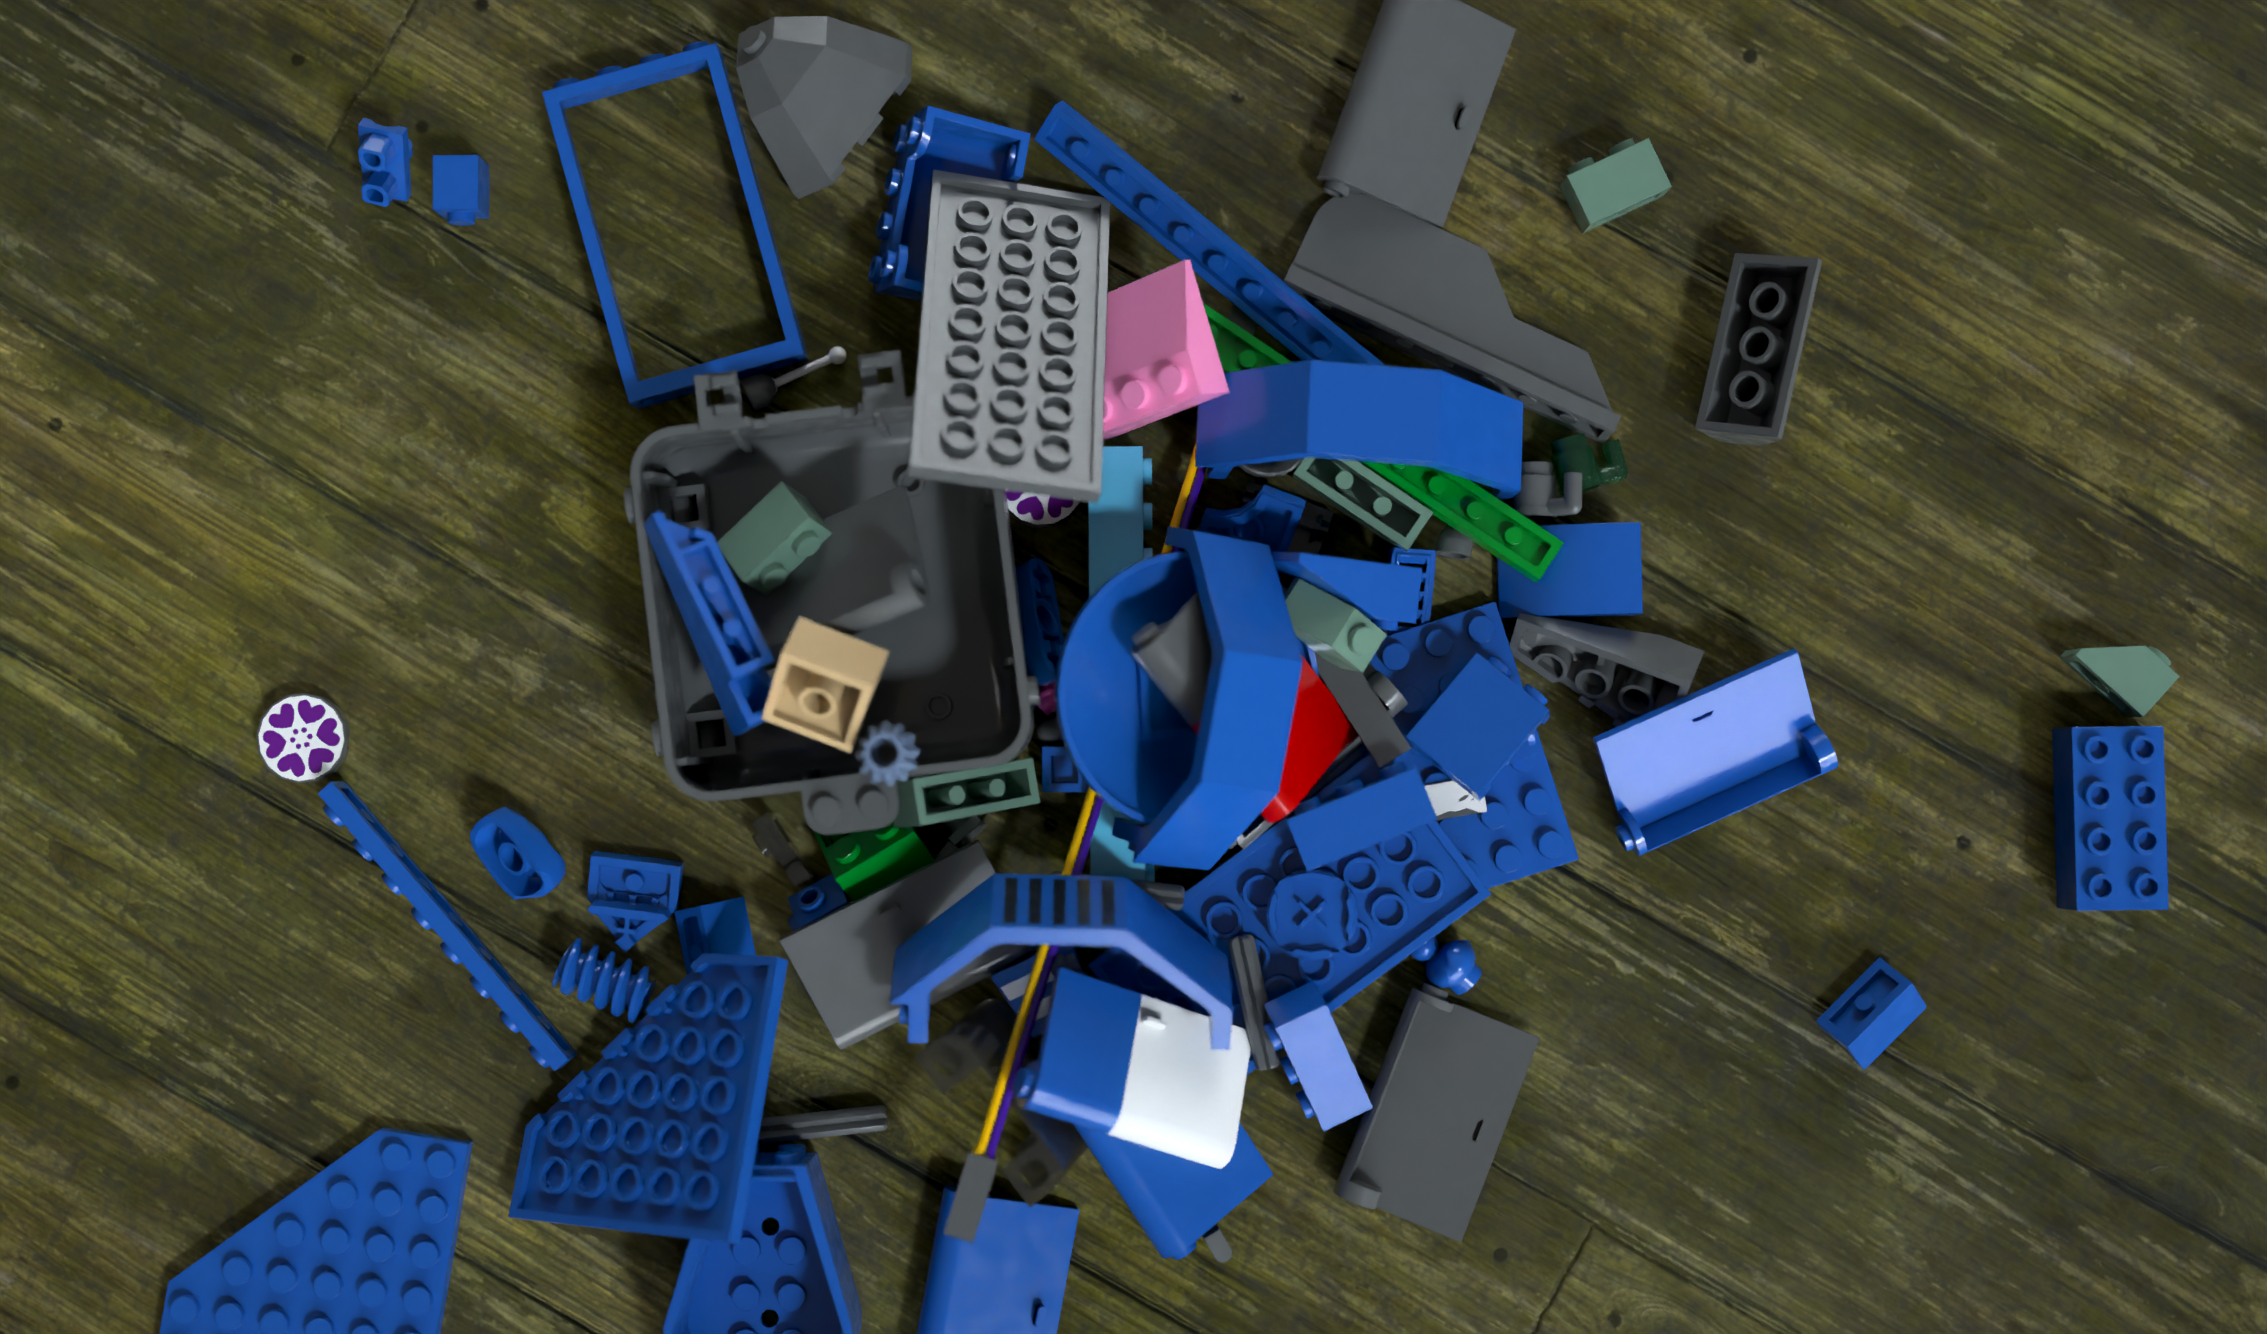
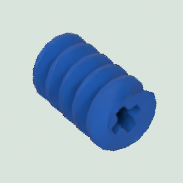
M578 937L564 953L555 972L552 987L561 981L560 990L564 995H570L578 987L577 998L581 1002H587L595 994L594 1005L597 1009H604L612 1001L611 1013L616 1017L623 1014L629 1007L628 1020L630 1023H637L645 1011L656 985V979L653 982L648 981L649 966L645 965L634 975L632 974V959L628 958L620 968L615 967L616 952L611 951L601 961L598 959L599 945L594 944L584 954L581 952L583 938Z

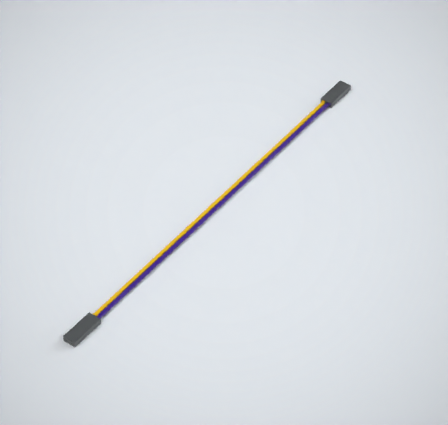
M1233 304L1228 320L1254 336L1257 323ZM1196 443L1170 527L1188 530L1207 469V467H1195ZM1164 543L1161 554L1181 552L1182 548L1165 545ZM1090 787L1087 790L1061 875L1081 876L1104 802ZM1039 945L977 1147L972 1153H968L943 1233L945 1235L971 1243L974 1242L998 1161L995 1160V1151L1013 1096V1083L1018 1071L1022 1067L1059 945ZM986 1150V1157L981 1156Z

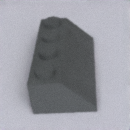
M1735 253L1695 426L1696 430L1719 442L1762 446L1782 440L1821 269V259Z

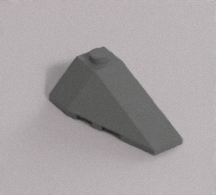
M1522 613L1517 618L1510 642V648L1515 658L1550 682H1562L1580 695L1578 701L1589 709L1595 705L1614 718L1612 724L1615 727L1689 695L1705 652L1662 635Z

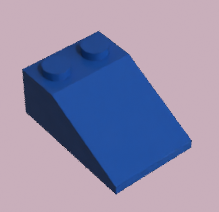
M1271 551L1278 576L1289 584L1292 583L1294 578H1300L1356 608L1380 629L1397 631L1398 622L1416 623L1422 568L1306 553Z

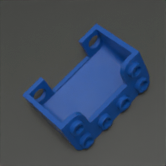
M926 106L911 116L905 125H898L893 139V150L898 151L895 168H890L884 189L885 194L890 195L887 212L881 213L876 230V237L882 239L879 256L875 255L872 258L868 272V281L874 283V291L876 293L921 301L930 181L933 169L1015 182L1023 178L1031 133L931 106Z

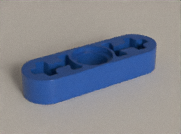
M1032 558L1015 567L1028 673L1030 676L1038 678L1039 685L1046 686L1056 681L1057 665L1064 638L1052 574L1042 560Z

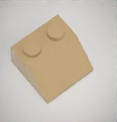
M799 617L781 653L761 719L851 753L877 688L889 651Z

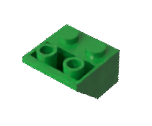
M894 822L882 828L826 835L814 831L835 880L852 902L935 861L918 826L894 828Z

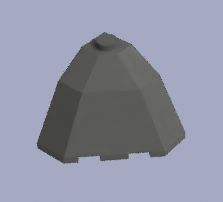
M829 16L773 17L756 26L747 28L738 36L736 70L750 118L792 193L798 199L830 186L838 180L846 169L841 164L843 159L855 143L863 146L882 121L883 117L878 112L891 95L897 94L900 96L911 82L912 47L907 42Z

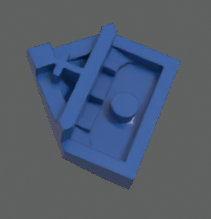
M594 851L592 853L587 895L591 905L587 909L592 915L596 914L617 938L615 942L624 953L650 931L668 920L671 914L679 908L684 862Z

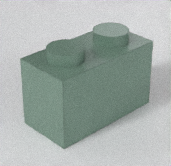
M1633 138L1627 139L1611 147L1608 150L1610 156L1598 162H1594L1593 158L1589 157L1567 169L1569 175L1563 180L1560 188L1582 234L1663 197L1672 187L1649 138L1637 144L1634 143Z
M781 481L717 542V545L741 581L767 596L774 588L780 586L787 576L807 557L813 555L832 532L807 498Z

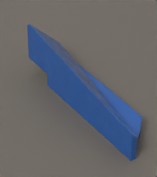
M656 512L644 523L645 531L729 728L734 736L740 735L766 721L761 718L773 681L764 667L773 663L774 659L713 534L698 527L689 529L665 519L664 513Z

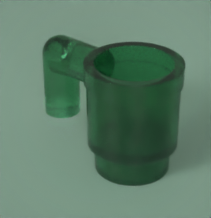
M1585 433L1568 436L1550 443L1553 454L1550 459L1553 463L1560 497H1564V473H1582V492L1623 481L1628 476V468L1619 440L1602 444L1608 466L1598 468L1592 445H1588Z

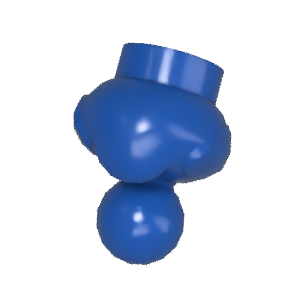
M1434 936L1410 954L1412 959L1426 961L1425 975L1430 983L1437 987H1449L1456 995H1461L1470 990L1479 980L1482 973L1481 968L1475 963V951L1471 943L1464 939L1453 940L1439 947L1438 940Z

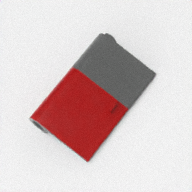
M1197 591L1171 621L1159 626L1151 622L1141 628L1132 638L1135 645L1130 653L1198 736L1213 650L1199 592ZM1302 655L1303 664L1279 793L1260 813L1267 823L1278 821L1289 814L1357 733L1333 694Z

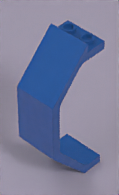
M1307 360L1224 373L1229 393L1198 404L1195 467H1208L1207 478L1226 479L1232 468L1239 465L1297 458H1326L1432 467L1492 487V495L1499 500L1510 501L1521 491L1523 402L1441 370Z
M1168 526L1165 545L1184 548L1190 555L1212 645V664L1193 767L1188 779L1150 825L1145 824L1143 826L1124 818L1115 817L1112 836L1129 842L1128 849L1134 851L1132 863L1210 870L1279 793L1303 660L1268 544Z

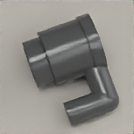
M1540 461L1522 462L1521 491L1513 497V509L1531 521L1556 519L1557 516L1579 513L1582 509V473H1564V497L1556 498V477L1553 476V463Z

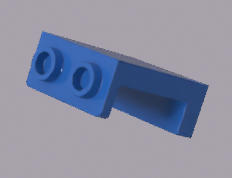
M1476 653L1408 733L1406 738L1411 747L1480 802L1491 789L1490 783L1541 723H1546L1550 718L1549 709L1545 707L1548 700L1538 690L1529 684H1526L1522 689L1509 678L1512 671L1500 660L1492 655L1486 660Z

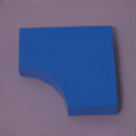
M1264 484L1257 496L1240 508L1223 511L1206 507L1198 532L1268 544L1271 551L1287 552L1307 500Z

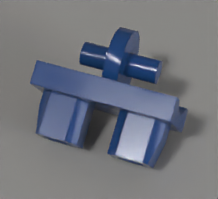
M362 118L358 124L360 144L358 155L363 182L361 186L362 200L366 203L384 207L389 206L392 199L407 202L412 194L409 159L413 155V145L411 140L408 139L407 127L381 126L371 119Z

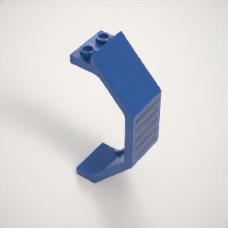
M993 874L895 949L889 1004H900V1024H908V1043H928V1020L930 1019V993H932V989L990 947L1007 943L1117 946L1123 948L1208 1010L1211 1049L1230 1050L1233 1011L1228 956L1127 877Z

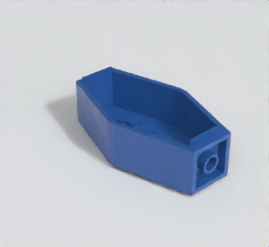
M801 1144L779 1145L777 1152H760V1145H757L740 1244L690 1239L665 1320L663 1334H859L862 1327V1307L818 1152H806V1146ZM772 1217L778 1221L779 1230L777 1233L768 1234L764 1231L763 1221L766 1218ZM771 1309L777 1312L779 1317L777 1324L769 1326L763 1322L762 1313L765 1310Z

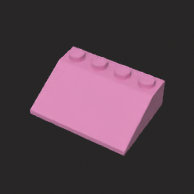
M1183 260L1107 293L1103 441L1229 393L1190 260Z

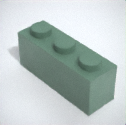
M1304 458L1292 476V479L1390 545L1400 548L1405 552L1408 551L1433 514L1431 510L1358 461Z
M1033 758L1012 760L994 767L909 778L906 781L898 780L900 809L893 822L894 828L922 826L1040 803Z

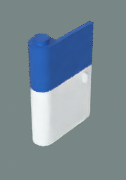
M1059 967L1055 971L1039 1059L1018 1071L1013 1083V1094L1017 1096V1104L1021 1108L1221 1169L1231 1159L1236 1145L1251 1050L1247 1029L1232 1025L1230 1050L1211 1049L1208 1016Z

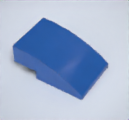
M1641 522L1540 526L1564 542V544L1537 583L1497 558V605L1501 619L1518 618L1520 613L1548 618L1636 616L1643 613Z

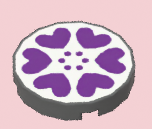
M308 693L287 695L273 703L262 716L256 735L258 753L266 767L283 780L295 783L321 781L335 773L347 758L350 727L341 709L329 699Z

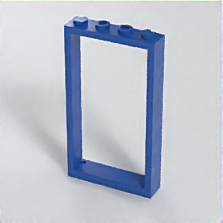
M694 42L686 45L681 53L667 57L665 54L660 53L648 55L640 59V64L624 69L621 66H609L597 71L596 77L579 81L577 78L563 79L554 83L553 89L542 92L629 404L637 410L694 394V376L737 371L738 380L740 381V379L754 373H768L809 361L725 60L716 43ZM709 68L786 340L640 381L564 109Z

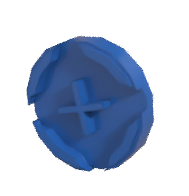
M1316 868L1308 872L1306 869H1301L1287 875L1276 885L1269 897L1266 918L1270 934L1284 951L1295 958L1314 961L1330 958L1346 946L1355 933L1358 910L1354 894L1347 883L1331 871Z

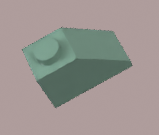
M1294 578L1284 594L1297 638L1336 667L1364 672L1387 634L1356 608L1300 578Z
M2152 646L2081 648L2065 650L2059 656L2060 659L2126 718L2144 717L2180 677L2169 667L2171 665L2170 659Z

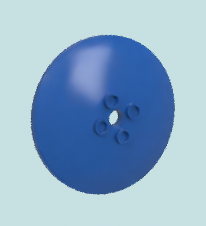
M1188 552L1166 553L1146 558L1126 567L1102 584L1087 600L1074 619L1063 643L1057 665L1055 681L1057 720L1063 742L1073 764L1088 786L1102 800L1127 817L1146 825H1150L1188 779L1193 767L1198 736L1130 651L1135 645L1132 638L1141 628L1151 622L1159 626L1171 621L1198 591ZM1296 637L1301 655L1319 677L1315 651Z

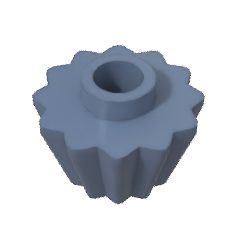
M886 720L882 721L878 727L868 726L866 735L857 739L859 749L854 754V757L860 762L859 771L863 774H868L872 783L882 781L887 786H891L896 780L906 781L908 772L917 768L915 758L920 753V749L914 745L915 734L906 732L902 723L892 726ZM885 744L892 745L896 750L895 759L889 763L883 762L879 757V750Z

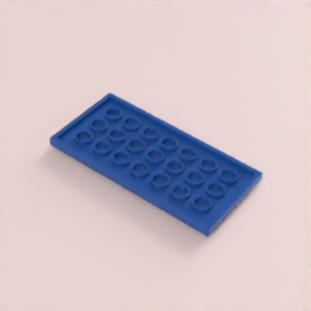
M1369 753L1312 797L1318 796L1321 803L1338 796L1335 788L1345 783L1361 778L1363 785L1381 779L1378 771L1393 763L1391 761L1380 768L1371 753ZM1294 810L1266 830L1245 850L1241 849L1185 891L1182 909L1168 910L1228 956L1233 1011L1232 1025L1246 1029L1228 948V941L1231 938L1244 934H1251L1254 937L1268 1002L1314 981L1331 1013L1491 895L1489 889L1436 820L1318 867V869L1331 871L1347 883L1355 896L1358 910V920L1354 935L1343 949L1330 958L1314 961L1295 958L1275 942L1268 929L1266 911L1270 894L1281 879L1295 870L1306 869L1286 821L1287 816L1294 814ZM1112 946L1089 963V967L1098 979L1103 982L1148 997L1158 996L1160 1001L1208 1016V1010L1123 948ZM1251 1050L1247 1075L1256 1069Z

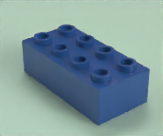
M2163 726L2052 728L2057 908L2074 911L2169 910Z

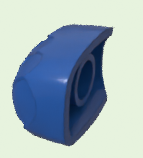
M506 806L501 807L484 816L470 832V841L479 859L498 885L514 900L545 896L559 886L566 874L565 860L550 845L546 836L516 810L506 808Z

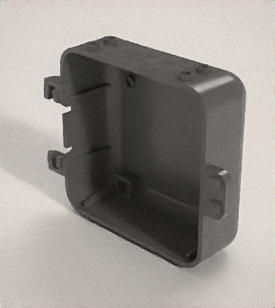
M900 350L857 355L862 379L863 403L856 404V407L843 409L841 406L768 414L765 415V419L742 418V401L737 371L694 376L699 423L660 429L649 435L640 444L633 456L630 469L631 487L625 488L624 501L629 523L636 524L659 715V719H653L652 721L653 744L656 755L664 757L665 768L672 782L679 790L692 798L702 801H723L801 791L805 820L814 831L829 835L885 827L895 820L900 809L897 780L891 786H887L882 781L872 783L868 774H863L859 771L860 762L854 757V754L859 749L857 739L866 735L868 726L878 727L882 721L886 720L892 726L902 723L906 732L915 734L914 745L920 749V753L915 758L917 768L908 772V778L999 766L1017 758L1031 740L1034 730L1033 706L1041 705L1038 678L1036 676L1029 677L1006 490L907 476L914 396L907 397L904 365ZM892 368L894 383L879 384L877 370ZM723 389L725 405L715 404L711 406L710 391ZM781 481L805 496L822 520L898 486L904 485L907 488L931 598L927 605L851 636L889 651L877 688L851 753L768 721L740 735L734 736L645 531L644 523L652 514L661 512L665 514L664 518L689 529L698 527L710 532L717 543ZM777 668L767 672L772 681ZM885 744L879 750V757L883 762L889 763L895 759L896 750L892 745Z

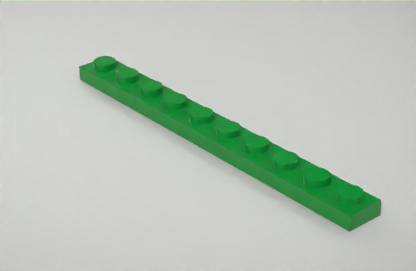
M1203 303L1224 373L1293 363ZM1358 461L1431 510L1434 516L1535 583L1541 579L1564 542L1469 479L1427 466Z

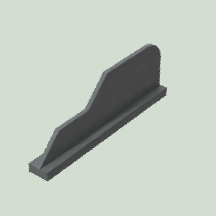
M1349 193L1347 199L1333 197L1317 211L1283 282L1326 317L1447 373L1521 401L1524 408L1602 444L1615 432L1621 415L1612 411L1588 351L1514 318L1486 249L1364 194Z

